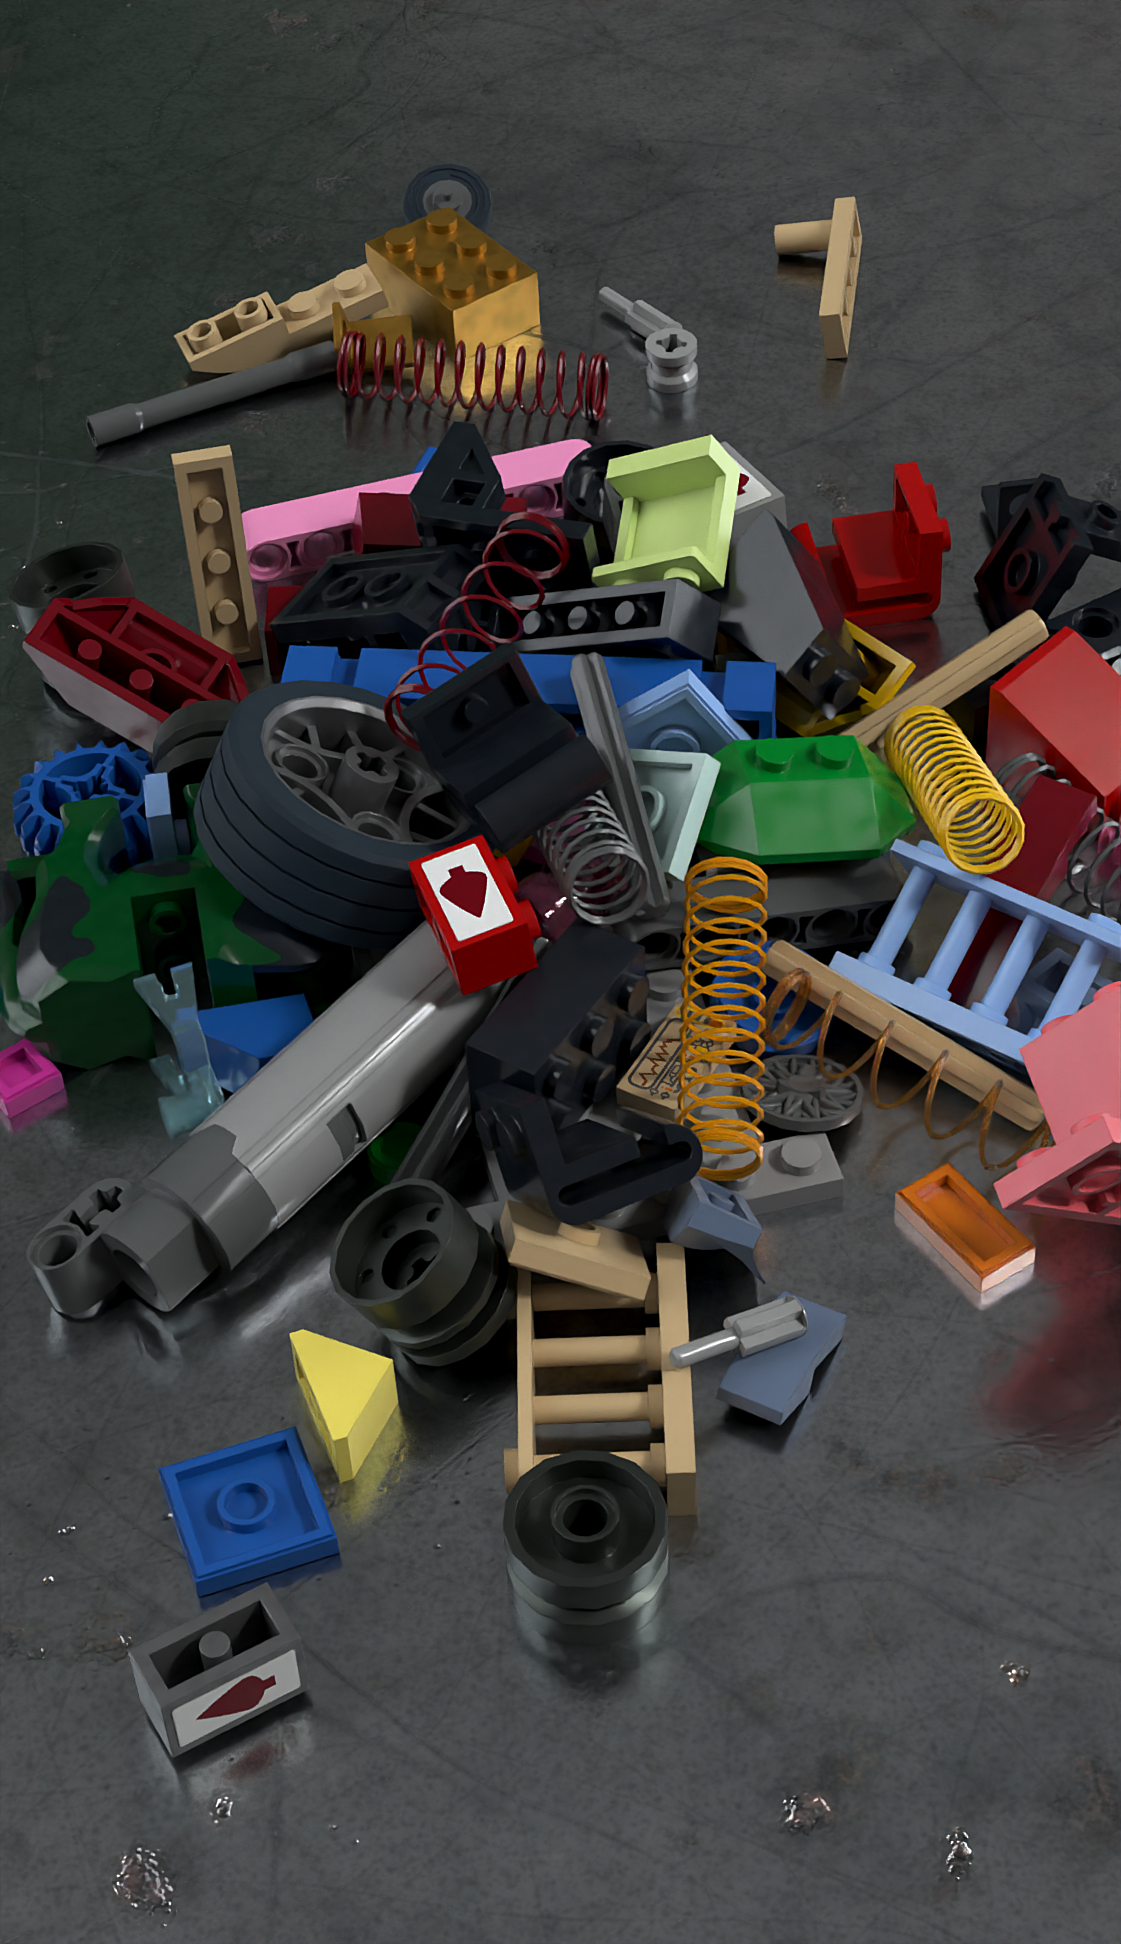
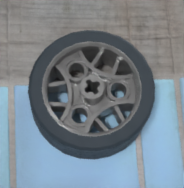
M298 680L268 685L247 695L233 710L198 790L193 811L197 835L212 863L231 885L269 915L299 931L332 943L363 949H394L426 920L419 905L408 862L482 834L462 817L452 805L422 752L404 744L391 732L384 716V704L387 697L366 689L328 681ZM394 700L392 703L393 717L398 726L408 736L414 738L400 720ZM400 703V706H401V709H402V710H404L405 708H407V706H405L404 704ZM485 838V840H486V842H487V844H488V846H489V848H490V850H491V852H492V854H493V853H494V850L496 849V847H494V846Z

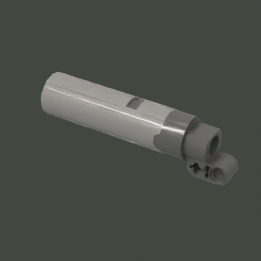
M427 920L422 922L197 1126L185 1141L141 1180L140 1184L134 1188L127 1180L121 1178H107L98 1181L83 1191L33 1237L26 1250L27 1261L52 1306L57 1311L65 1314H77L89 1310L124 1280L128 1286L152 1306L162 1311H171L211 1273L219 1276L229 1274L465 1055V1043L483 1024L509 979L463 996Z

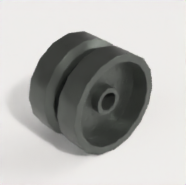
M574 1450L544 1459L519 1478L505 1501L503 1518L508 1588L518 1614L539 1634L570 1646H604L630 1638L656 1617L668 1595L670 1573L668 1507L658 1483L633 1461L607 1451Z

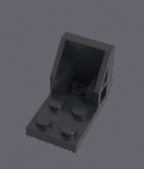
M454 421L408 498L421 548L460 543L483 558L488 542L496 536L502 521L517 512L500 510L506 500L502 479L476 425ZM545 517L553 521L563 531L569 543L570 558L561 574L554 578L539 580L543 586L544 593L598 587L592 581L593 568L601 566L592 523ZM527 520L512 522L505 529V531L529 529L538 532L555 542L562 551L557 537L548 528L537 522ZM513 534L504 537V545L509 555L518 564L529 570L549 571L556 568L560 563L554 548L539 537L529 534ZM495 544L488 556V562H505ZM491 567L506 598L539 594L538 587L531 578L517 573L510 567Z
M460 543L331 558L269 625L279 643L306 641L307 644H316L325 639L348 637L349 640H359L366 637L371 648L420 650L423 642L433 633L440 630V619L445 608L457 598H461V587L467 574L478 565H482L483 558ZM488 568L493 585L506 598L492 568ZM483 570L472 578L467 588V595H488L499 599L487 584ZM467 601L471 616L478 626L486 632L491 601ZM462 603L450 612L445 622V629H466L481 634L466 617ZM453 633L445 635L451 651H483L484 642L476 637ZM438 637L428 645L427 650L445 651L441 638Z

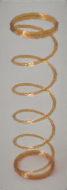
M796 968L789 972L777 985L763 1009L761 1016L765 1019L766 1028L758 1036L766 1045H770L772 1049L782 1051L795 1047L806 1040L822 1025L818 1040L817 1059L819 1071L825 1079L835 1080L848 1076L862 1066L876 1052L871 1072L870 1089L872 1101L878 1109L888 1110L900 1106L912 1098L932 1077L924 1110L925 1129L931 1139L942 1140L954 1136L974 1120L987 1106L980 1130L978 1146L980 1162L985 1170L996 1171L1007 1167L1022 1156L1043 1132L1044 1135L1039 1149L1047 1147L1051 1130L1045 1119L1030 1139L1004 1162L998 1165H991L986 1161L984 1152L986 1133L996 1100L1003 1086L1002 1079L997 1080L981 1103L958 1126L942 1135L934 1133L930 1127L931 1103L941 1070L949 1055L948 1049L943 1050L926 1075L906 1095L891 1104L881 1103L876 1094L877 1073L885 1045L896 1024L895 1019L889 1021L877 1041L854 1065L836 1075L828 1073L823 1065L824 1042L833 1012L843 995L842 990L835 993L824 1013L802 1036L789 1044H778L777 1042L782 1040L792 1029L808 1000L812 979L810 972L805 971L804 968ZM800 979V985L792 1005L783 1020L771 1033L770 1027L781 1002ZM1055 1140L1052 1141L1049 1147L1056 1145Z

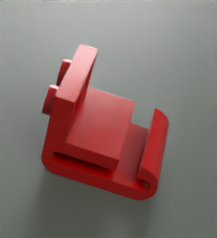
M916 462L894 465L893 510L832 518V534L836 545L816 547L807 522L799 524L789 531L819 562L844 619L858 628L919 620L928 617L938 608L941 601L942 553L950 552V529L945 517L938 518L934 486L932 483H924Z

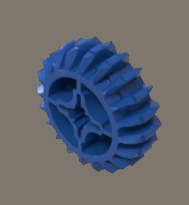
M102 740L95 747L83 748L77 742L75 751L65 754L59 750H54L51 762L35 761L34 773L21 776V787L13 793L14 801L12 807L15 816L12 819L16 836L20 838L22 848L27 853V856L51 854L64 833L59 810L63 803L113 796L119 802L126 847L111 858L108 866L114 873L116 869L122 867L128 869L137 865L139 858L154 859L146 819L143 780L146 779L145 775L154 774L152 760L149 759L145 749L130 752L125 742L118 744L114 748H107Z

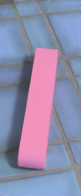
M570 439L492 456V460L501 476L506 497L526 498L527 512L556 518L564 516L562 478L566 468L574 457L584 449L591 447V445L581 439ZM423 472L243 512L241 515L251 579L267 582L318 571L327 563L329 555L354 550L352 529L359 492L410 494Z

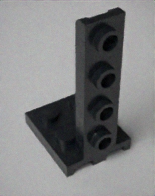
M1041 473L973 578L995 630L1001 628L1026 610L1035 611L1043 622L1048 620L1064 593L1074 585L1078 572L1090 554L1121 562V511L1101 500L1088 502L1068 495L1061 478Z

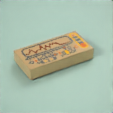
M680 1001L676 1003L616 1087L618 1104L631 1106L675 1123L681 1113L678 1108L677 1096L682 1090L678 1084V1073L682 1068V1065L679 1063V1050L683 1045L680 1041L679 1032L683 1024L680 1014V1007L683 1002ZM690 1006L687 1007V1018L697 1012ZM705 1015L698 1016L691 1021L692 1025L701 1031L720 1027L737 1028V1022L714 1019ZM689 1028L686 1029L687 1040L697 1034ZM728 1032V1033H717V1034H713V1035H716V1036H727V1037H736V1036H737V1033H729V1032ZM701 1037L690 1045L704 1054L710 1051L729 1049L734 1042H720ZM686 1050V1062L696 1057L695 1054ZM713 1056V1057L723 1058L724 1056ZM703 1059L691 1065L690 1068L699 1075L705 1076L712 1074L718 1063ZM685 1073V1085L696 1079L689 1073ZM705 1082L698 1083L689 1090L697 1095ZM685 1095L684 1107L690 1106L694 1099Z

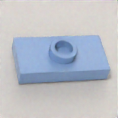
M167 772L145 775L146 779L143 780L145 810L154 859L192 854L187 818L175 820Z

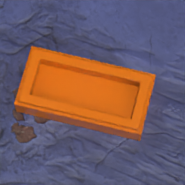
M949 1162L895 1193V1209L980 1294L1035 1262L1036 1246Z

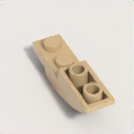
M365 263L355 269L343 271L336 278L313 289L299 292L277 306L268 292L244 299L231 309L207 320H200L194 323L188 329L174 335L192 371L235 373L283 358L290 352L331 340L334 343L332 302L341 303L348 321H358L388 307L389 304L382 287Z

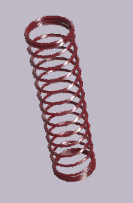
M349 330L344 334L338 352L337 382L340 394L344 398L348 397L351 399L359 392L363 399L368 400L377 391L380 398L385 402L391 400L397 393L400 400L408 404L417 394L420 402L425 406L432 403L437 396L441 405L447 408L454 403L457 397L462 408L466 410L474 405L477 399L484 411L490 410L498 401L501 410L505 413L510 412L518 401V405L525 415L530 414L538 403L540 411L544 416H550L558 405L562 416L566 419L574 415L579 405L582 417L587 421L595 420L596 422L601 419L607 400L609 369L607 357L603 352L601 354L596 352L589 364L585 392L586 413L582 391L585 381L587 356L584 351L580 353L577 367V394L569 414L565 412L562 400V389L566 371V352L564 349L558 355L556 371L557 392L553 405L548 412L545 411L541 392L546 368V351L543 347L540 348L537 356L536 393L533 403L528 410L523 405L521 395L526 365V350L523 345L519 347L515 368L516 391L508 408L504 406L501 395L506 362V348L502 343L499 345L496 354V390L488 406L484 405L481 395L486 360V348L482 341L477 346L475 357V391L469 404L464 403L460 389L466 358V347L462 340L458 342L455 352V389L449 402L444 401L440 388L446 358V346L442 338L438 340L435 349V388L430 399L427 401L424 400L420 387L426 358V344L422 336L416 342L414 354L415 386L408 399L404 398L400 386L406 357V341L402 334L397 338L395 344V385L388 397L384 396L380 385L386 357V339L382 332L377 336L375 342V384L368 395L364 394L361 387L366 358L365 334L362 331ZM353 341V371L348 388L347 364L350 345ZM380 343H381V356H380V365H379V350H380ZM400 345H401V356H400V364H399V353H400ZM420 348H421V357H420V365H419V356H420ZM597 378H598V388H597V397H596V386H597Z

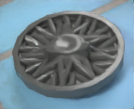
M804 1054L776 1055L761 1060L765 1065V1073L757 1081L764 1087L765 1095L757 1104L764 1110L762 1121L781 1129L815 1132L829 1131L846 1125L860 1114L864 1098V1088L858 1076L844 1065L823 1057ZM756 1063L744 1072V1075L749 1077L755 1076L758 1072V1065ZM752 1083L743 1085L740 1088V1095L749 1100L754 1099L758 1095V1088ZM752 1106L746 1107L748 1111L757 1117V1110Z

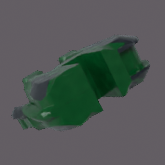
M201 783L187 784L183 788L193 849L190 855L158 857L132 866L120 874L113 873L108 865L111 858L126 847V840L118 799L113 796L63 803L59 810L64 833L51 854L6 861L7 869L0 871V1013L15 1034L32 1042V1045L51 1061L88 1070L127 1055L146 1060L157 1059L148 986L209 977L214 1008L304 993L313 1020H315L340 998L349 982L354 967L351 946L332 943L289 926L264 912L231 885L212 863L197 835L193 811Z

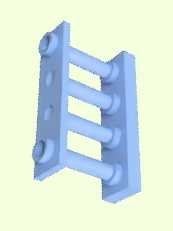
M896 838L890 850L903 868L910 872L908 879L869 952H861L859 958L855 959L836 951L828 967L962 1047L1030 1078L1019 1049L1042 1035L1040 1032L1041 1028L1051 1020L1065 1015H1073L1078 1011L1105 957L1121 963V925L1097 913H1091L1088 919L1082 918L984 875H973L961 871L947 859L940 846L929 841L920 840L916 847ZM936 883L966 896L925 977H917L914 984H910L893 976L895 968L891 964L933 884ZM990 907L1022 920L1023 923L981 1003L973 1002L969 1010L949 1001L951 993L947 989ZM1047 932H1050L1081 947L1039 1028H1031L1028 1035H1024L1006 1026L1009 1020L1004 1014Z

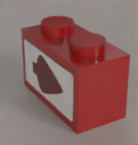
M483 835L408 862L420 908L463 996L538 968L532 940L542 937L535 912L528 899L520 902L516 901L513 894L519 893V888L511 865L505 855L494 858Z

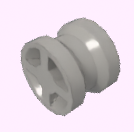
M665 328L650 334L645 341L646 357L650 361L646 366V382L654 390L663 393H680L693 387L698 380L697 364L694 362V358L697 355L696 337L692 333L679 328Z

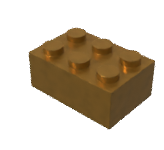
M449 206L434 210L423 218L405 226L391 229L384 235L365 243L367 265L384 291L389 304L386 308L397 316L410 315L413 329L434 346L442 338L446 346V355L454 362L457 344L460 340L465 343V359L476 355L477 346L481 341L487 350L540 325L537 272Z

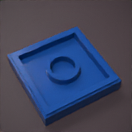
M296 1426L158 1469L161 1486L198 1597L340 1553L337 1535Z

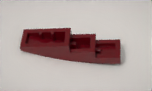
M1040 774L1018 808L1025 824L1024 842L1018 855L1005 868L992 874L982 875L1048 903L1068 873L1067 856L1097 812V796ZM1012 824L1009 828L1006 837L998 845L995 846L993 852H995L1006 842L1011 832ZM1017 833L1012 844L1000 856L987 861L985 865L1001 860L1011 851L1017 838ZM990 907L947 989L951 993L949 1001L969 1010L973 1002L981 1003L1023 923L1022 920Z

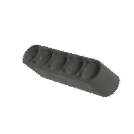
M883 856L871 859L824 861L762 869L768 876V898L762 905L767 910V920L761 927L767 932V941H773L772 945L777 940H784L801 950L873 941L876 939L903 888V884L890 860ZM748 871L728 873L748 876L759 881L756 875ZM716 875L696 877L692 880L691 886L693 887L700 881ZM730 879L705 884L696 892L707 898L728 895L748 898L757 893L759 888L747 881ZM666 881L671 902L668 906V913L665 916L643 920L636 914H633L625 921L611 925L616 935L645 947V970L682 966V962L686 957L682 946L686 936L683 929V920L687 914L684 910V898L686 896L684 882ZM628 888L617 893L609 903L615 902L626 895L629 891ZM631 898L615 908L607 909V917L618 914L631 906ZM690 899V906L692 909L694 906L697 905V903ZM701 907L694 913L696 918L702 922L722 917L745 918L755 923H758L761 919V912L758 908L749 912L732 914L720 913ZM690 919V930H692L698 924ZM734 922L716 923L711 925L717 928L724 929H741L750 927L747 924ZM701 928L693 934L695 939L703 944L717 939L728 938L749 942L761 940L760 932L757 929L749 933L731 935L719 934ZM689 941V952H690V951H692L693 949H695L696 947H698L696 944H694V943L691 942V941ZM723 944L711 947L722 950H734L742 945ZM702 949L693 955V958L702 964L721 961L727 955H718Z

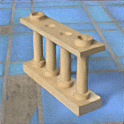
M656 1243L657 1272H649L651 1280L644 1301L639 1300V1302L571 1282L533 1284L532 1271L517 1267V1296L506 1320L517 1319L518 1448L504 1449L506 1493H511L519 1478L541 1461L561 1455H536V1425L649 1421L650 1428H664L665 1443H650L651 1451L610 1453L637 1463L658 1483L659 1487H667L668 1516L697 1515L691 1367L689 1365L678 1369L672 1365L669 1358L672 1348L689 1342L685 1251L683 1246L675 1243ZM645 1307V1314H659V1327L646 1328V1335L535 1339L534 1312ZM647 1363V1370H661L662 1384L648 1385V1392L535 1396L536 1367Z

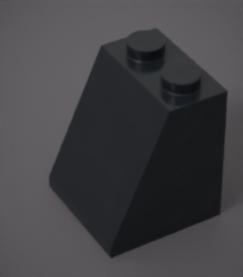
M764 508L729 550L724 587L702 593L721 603L717 630L754 662L776 663V679L831 721L841 708L846 707L854 700L859 692L860 685L869 673L819 562L771 512Z

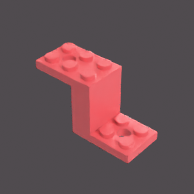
M1121 981L1111 983L1099 989L1092 997L1093 1002L1075 1014L1051 1020L1041 1028L1040 1032L1042 1035L1019 1049L1056 1145L1040 1148L1023 1155L1016 1162V1170L993 1183L1003 1209L1121 1225Z

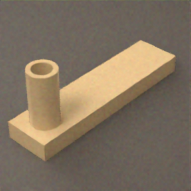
M855 197L836 198L832 219L775 225V247L778 256L828 251L819 310V321L826 359L846 358L848 355L862 246V234Z
M230 445L171 454L201 637L234 655L237 663L263 659Z

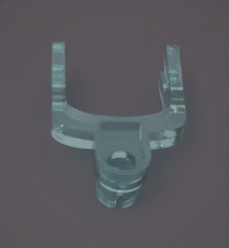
M192 962L170 968L174 988L177 991L174 995L164 994L162 984L157 980L155 973L133 980L136 991L169 1030L179 1056L182 1075L179 1074L178 1066L174 1063L170 1054L149 1060L151 1070L172 1095L158 1098L161 1117L170 1140L193 1131L225 1102L221 1087L211 1067L206 1041L199 1023Z

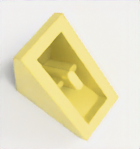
M304 1329L289 1333L296 1377L340 1483L355 1478L398 1404L393 1360Z

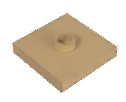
M507 1199L500 1219L507 1260L511 1266L637 1302L639 1300L644 1301L651 1276L637 1236L590 1222L580 1225H568L526 1204Z

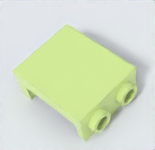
M713 435L609 460L606 480L624 498L614 562L593 568L592 581L598 587L675 578L680 579L700 592L724 587L741 468Z

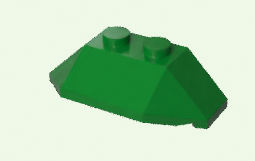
M854 735L734 740L711 756L720 762L721 765L696 844L716 854L745 859L756 865L879 858L891 849L896 838L901 840L904 835H909L914 831L917 818L900 778Z

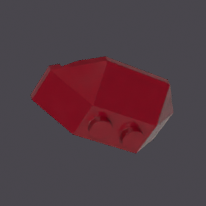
M100 597L71 601L70 598H54L26 636L22 645L23 649L68 705L152 754L153 743L159 726L176 710L198 701L226 699L240 703L249 695L234 655L134 597Z

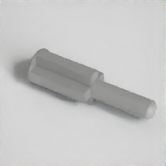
M603 287L599 291V300L624 315L625 323L629 324L631 329L645 338H648L655 331L665 328L683 329L679 322L674 321L643 300H637L632 303L609 287Z
M788 1295L727 1317L723 1324L725 1330L674 1347L670 1351L669 1358L674 1367L681 1369L731 1351L733 1354L740 1352L742 1357L804 1336L808 1330L806 1312L801 1302L795 1296Z

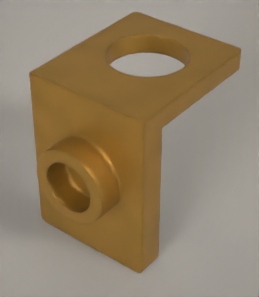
M332 302L334 349L337 357L344 334L349 330L362 331L366 336V358L363 373L374 372L375 342L377 336L382 332L386 339L384 370L394 369L396 340L402 334L406 341L404 368L414 367L413 327L410 315L348 321L341 303ZM353 341L351 342L348 355L347 375L352 374ZM380 343V350H379V365H380V356H381V343ZM400 345V353H399V364H400V356H401V345Z

